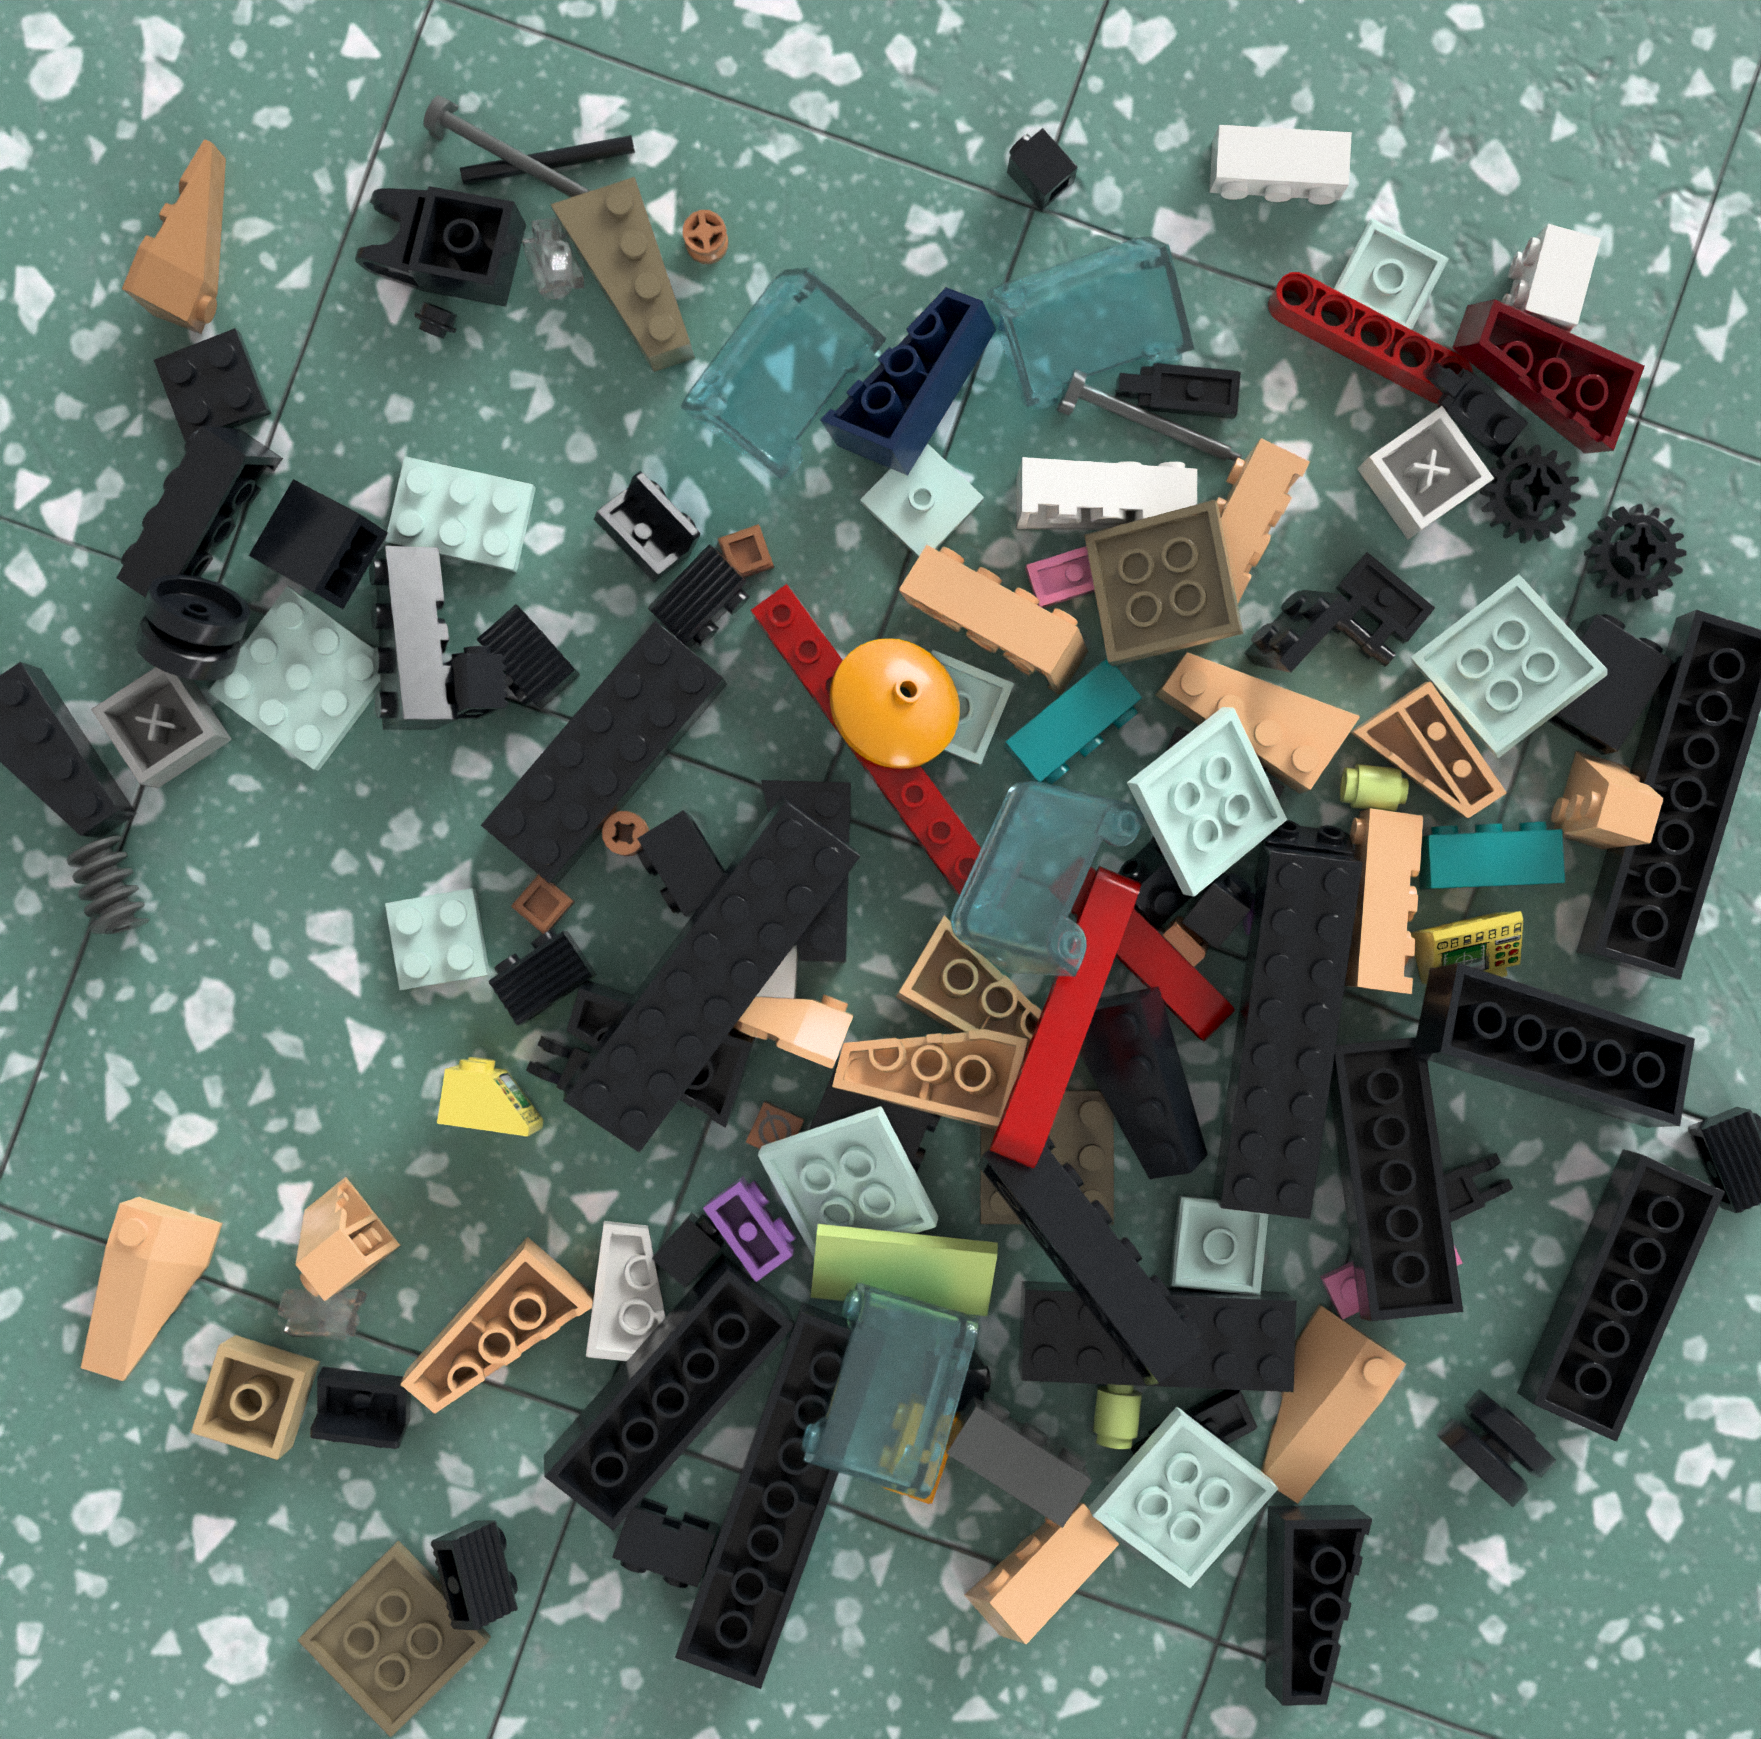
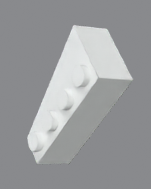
M1022 457L1016 477V529L1104 530L1197 504V469L1185 468V463L1164 462L1160 463L1159 466H1148L1132 461L1102 463Z

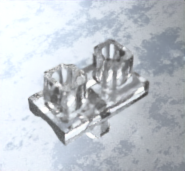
M558 218L532 221L533 238L522 240L523 251L534 276L538 292L547 299L557 300L568 295L572 288L583 289L584 276L566 233L561 234Z
M286 1289L278 1309V1315L288 1320L284 1333L292 1337H327L331 1340H344L347 1337H354L356 1327L360 1322L357 1312L359 1307L365 1302L367 1294L360 1289H343L324 1301L320 1295L314 1296L308 1290Z

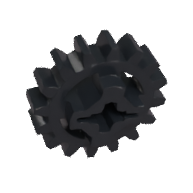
M1535 445L1529 449L1526 455L1525 450L1520 446L1511 452V458L1504 454L1495 462L1498 468L1492 467L1489 469L1494 479L1490 481L1492 484L1485 485L1480 489V494L1490 497V502L1481 507L1482 512L1493 511L1495 517L1489 525L1492 528L1502 523L1505 526L1504 538L1507 539L1515 532H1518L1520 543L1525 544L1530 541L1533 534L1537 541L1541 542L1549 538L1550 532L1557 534L1565 529L1562 520L1568 521L1575 517L1576 512L1569 505L1579 501L1581 495L1571 492V486L1580 480L1576 476L1567 477L1565 472L1571 466L1570 461H1566L1561 465L1555 462L1558 451L1552 450L1544 457L1541 456L1540 445ZM1522 467V471L1518 474V480L1506 481L1512 470ZM1526 487H1529V493H1524ZM1531 495L1536 496V500L1533 502L1531 501ZM1555 507L1546 520L1538 522L1539 517L1542 516L1543 509Z
M1636 504L1631 507L1629 512L1622 506L1612 512V517L1607 515L1600 519L1597 524L1601 530H1594L1587 537L1591 542L1595 543V547L1584 551V556L1594 558L1595 564L1587 569V573H1599L1601 576L1596 587L1600 589L1609 584L1612 586L1611 598H1618L1626 592L1628 602L1639 600L1641 595L1648 600L1658 596V589L1664 591L1671 588L1673 583L1669 576H1677L1683 571V568L1676 564L1675 560L1687 555L1686 550L1676 548L1675 544L1684 537L1683 533L1672 534L1669 530L1675 520L1672 517L1663 522L1658 520L1660 509L1657 507L1648 511L1645 515L1642 504ZM1620 527H1624V531L1620 532V541L1610 543L1614 533ZM1634 553H1639V554H1640V559H1639V560H1638V555H1637V554H1634ZM1654 564H1660L1656 573L1649 580H1646V576L1650 575V567Z

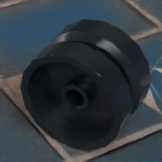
M180 574L165 575L154 579L148 588L144 603L145 615L139 623L135 639L137 652L151 665L182 678L205 681L222 679L232 674L241 649L239 640L242 639L246 631L251 613L247 602L235 591L220 583L202 577Z
M1479 1389L1467 1401L1464 1408L1466 1415L1481 1431L1476 1435L1462 1421L1451 1418L1436 1435L1511 1507H1514L1528 1492V1487L1524 1479L1510 1466L1517 1462L1530 1475L1541 1478L1557 1460L1535 1439L1537 1436L1505 1406L1501 1408Z

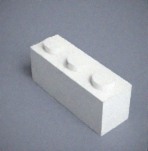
M1219 125L1212 141L1209 193H1221L1223 198L1232 200L1243 199L1247 195L1265 196V199L1271 202H1284L1292 197L1308 198L1310 203L1319 205L1333 203L1335 200H1340L1349 185L1352 132Z

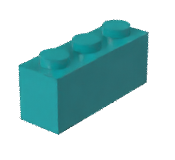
M1106 658L1005 741L1003 747L1036 786L1044 779L1051 786L1070 770V767L1065 762L1079 751L1083 757H1086L1105 741L1100 736V733L1113 723L1117 729H1120L1139 712L1134 708V705L1142 697L1116 665H1110Z
M1547 822L1519 823V831L1503 832L1501 823L1475 825V833L1463 834L1458 833V825L1431 827V835L1422 836L1419 872L1420 890L1565 883L1563 830H1547Z

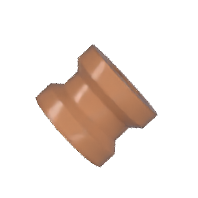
M699 210L692 213L685 220L683 239L688 254L694 261L701 264H713L725 256L728 249L727 230L723 219L717 213L710 210Z
M618 811L610 815L604 822L602 839L606 847L612 852L623 856H634L638 850L642 849L637 838L648 832L649 827L646 821L639 815L629 811Z

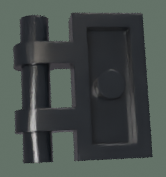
M1366 552L1335 588L1349 599L1348 602L1352 607L1332 630L1337 634L1340 632L1344 633L1360 647L1358 651L1367 659L1373 657L1386 667L1396 655L1394 651L1384 644L1390 634L1402 644L1408 642L1435 607L1371 554ZM1359 609L1379 624L1373 633L1369 632L1353 618Z

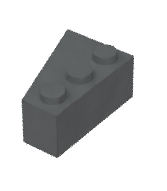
M972 1396L944 1440L946 1454L1063 1528L1092 1483L1091 1476L1085 1466L1087 1461L1073 1450L1049 1439L1044 1432L1028 1422L1022 1424L1009 1416L1010 1412L995 1400L987 1398L983 1402Z

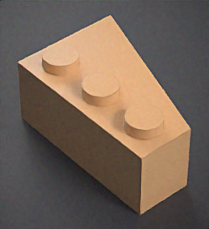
M1431 681L1424 682L1350 731L1352 735L1393 766L1399 768L1401 772L1461 817L1470 818L1507 794Z
M1576 751L1563 797L1557 799L1552 810L1551 821L1555 823L1553 830L1562 829L1563 838L1600 849L1649 844L1653 837L1663 798L1649 785L1640 783L1641 778L1638 775L1628 773L1630 768L1626 765Z
M345 1177L304 1210L295 1265L302 1272L299 1277L304 1287L312 1295H320L326 1301L360 1279L401 1245L347 1177Z
M1078 1503L1063 1528L1050 1519L1045 1518L1046 1522L1026 1537L1012 1553L965 1594V1597L1000 1636L1027 1644L1119 1545L1101 1522L1092 1516L1084 1503Z

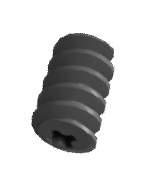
M111 836L90 842L74 851L67 858V863L70 867L80 868L73 874V881L78 884H87L78 892L81 900L92 901L84 908V914L87 917H99L89 926L90 931L94 934L121 933L140 927L150 921L149 918L134 917V913L145 905L144 902H133L128 899L130 895L139 890L138 885L123 884L122 880L134 872L132 868H118L117 863L128 857L127 852H113L111 849L112 846L122 840L120 836Z

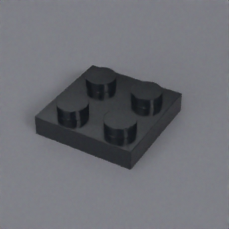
M236 328L154 359L185 442L201 426L236 428L272 414L242 335Z
M1311 590L1297 591L1282 604L1281 610L1283 612L1272 623L1262 626L1251 639L1253 644L1244 654L1256 666L1291 673L1352 606L1338 593Z

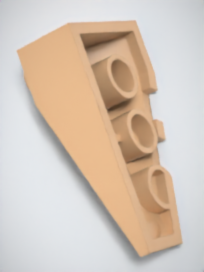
M1319 1304L1295 1340L1293 1392H1281L1282 1401L1276 1423L1272 1426L1261 1472L1273 1480L1279 1492L1298 1504L1383 1401L1406 1363L1391 1351Z

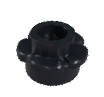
M423 301L420 313H414L415 318L421 321L419 329L431 335L444 339L446 332L455 333L457 330L453 327L457 315L434 304Z

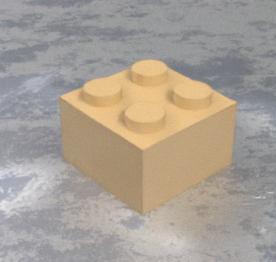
M235 1335L218 1346L191 1433L278 1460L294 1445L320 1361Z

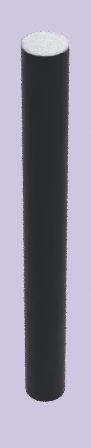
M632 135L528 154V156L553 169L635 153ZM503 159L460 167L464 185L527 174Z

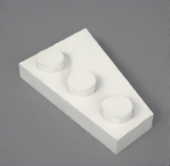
M604 1221L586 1357L628 1361L666 1318L656 1264L652 1259L654 1254L647 1225Z

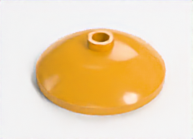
M891 638L864 643L846 656L832 679L830 707L836 727L852 749L873 763L899 769L923 765L938 756L955 735L960 716V703L956 686L943 664L930 652L916 644ZM900 687H905L911 693V698L905 697L901 693Z

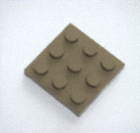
M1215 500L1084 535L1105 649L1110 665L1115 666L1244 634L1219 506Z
M1065 1090L1048 1135L1055 1145L1051 1153L1061 1165L1068 1162L1075 1169L1084 1183L1080 1190L1090 1203L1096 1199L1103 1205L1113 1220L1109 1225H1114V1115L1100 1090ZM980 1126V1159L990 1149L996 1130ZM980 1169V1224H1022Z
M398 1540L297 1641L391 1738L488 1643L491 1636L483 1627L478 1630L453 1629L450 1625L452 1620L448 1616L449 1610L446 1608L447 1602L444 1599L445 1593L442 1591V1585Z

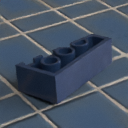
M947 287L908 326L906 330L909 334L893 349L888 347L877 359L880 365L863 382L858 379L846 392L849 397L836 411L830 409L820 419L837 446L907 476L909 475L996 331L982 300Z

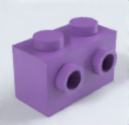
M742 1176L710 1199L703 1209L751 1277L757 1282L793 1256L795 1247L791 1242L796 1237L782 1217L774 1220L765 1205L770 1201L760 1185L755 1180L749 1184L744 1176Z

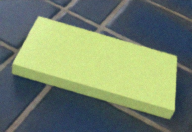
M818 1224L811 1298L987 1316L998 1255V1243Z

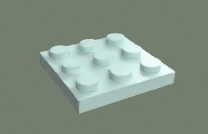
M1519 574L1411 657L1412 663L1428 681L1432 682L1439 694L1497 759L1608 675L1607 668Z
M287 586L241 647L232 674L222 679H217L208 692L309 767L319 771L380 690L381 679L380 674H375L373 668L374 648Z
M1232 707L1220 708L1127 782L1184 895L1195 897L1287 820L1241 721Z
M881 1106L763 1145L758 1153L761 1163L813 1258L815 1256L818 1224L912 1234L934 1228L937 1225L939 1216Z
M1176 1406L1088 1508L1094 1518L1188 1588H1191L1278 1488L1272 1479Z

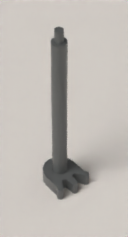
M437 95L429 104L424 116L423 125L429 131V135L439 141H442L444 137L445 127L569 197L590 191L452 114L458 110L459 106L443 96Z
M1076 368L1071 374L1056 409L1070 416L1074 411L1078 398L1224 461L1227 458L1236 461L1237 458L1241 459L1242 457L1241 454L1232 451V447L1085 384L1087 373Z

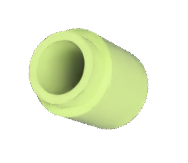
M1356 764L1354 768L1345 767L1341 777L1340 801L1342 803H1350L1351 808H1371L1395 812L1399 804L1406 803L1409 789L1408 778H1402L1399 768Z
M1107 1384V1386H1099L1097 1388L1093 1432L1097 1434V1444L1113 1449L1132 1448L1133 1439L1138 1437L1142 1393L1134 1390V1385Z

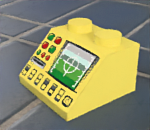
M1521 911L1494 912L1410 932L1411 938H1415L1414 954L1421 983L1427 984L1430 968L1455 963L1501 977L1508 975L1506 967L1519 965L1521 961L1523 932Z
M469 1057L468 1060H460L459 1065L445 1069L437 1124L530 1136L542 1129L543 1118L509 1072L505 1069L494 1068L495 1060Z

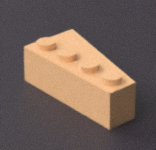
M1262 438L1245 460L1236 459L1226 479L1227 483L1232 484L1225 500L1218 497L1216 500L1219 506L1237 603H1239L1252 575L1249 574L1251 568L1256 567L1270 542L1271 535L1268 534L1270 528L1276 526L1292 498L1287 494L1290 487L1300 476L1303 477L1310 461Z

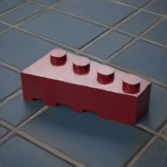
M1496 299L1467 305L1452 347L1584 454L1614 451L1645 365Z

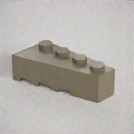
M635 177L550 204L559 225L574 245L579 256L599 284L602 292L622 320L652 370L656 372L695 359Z

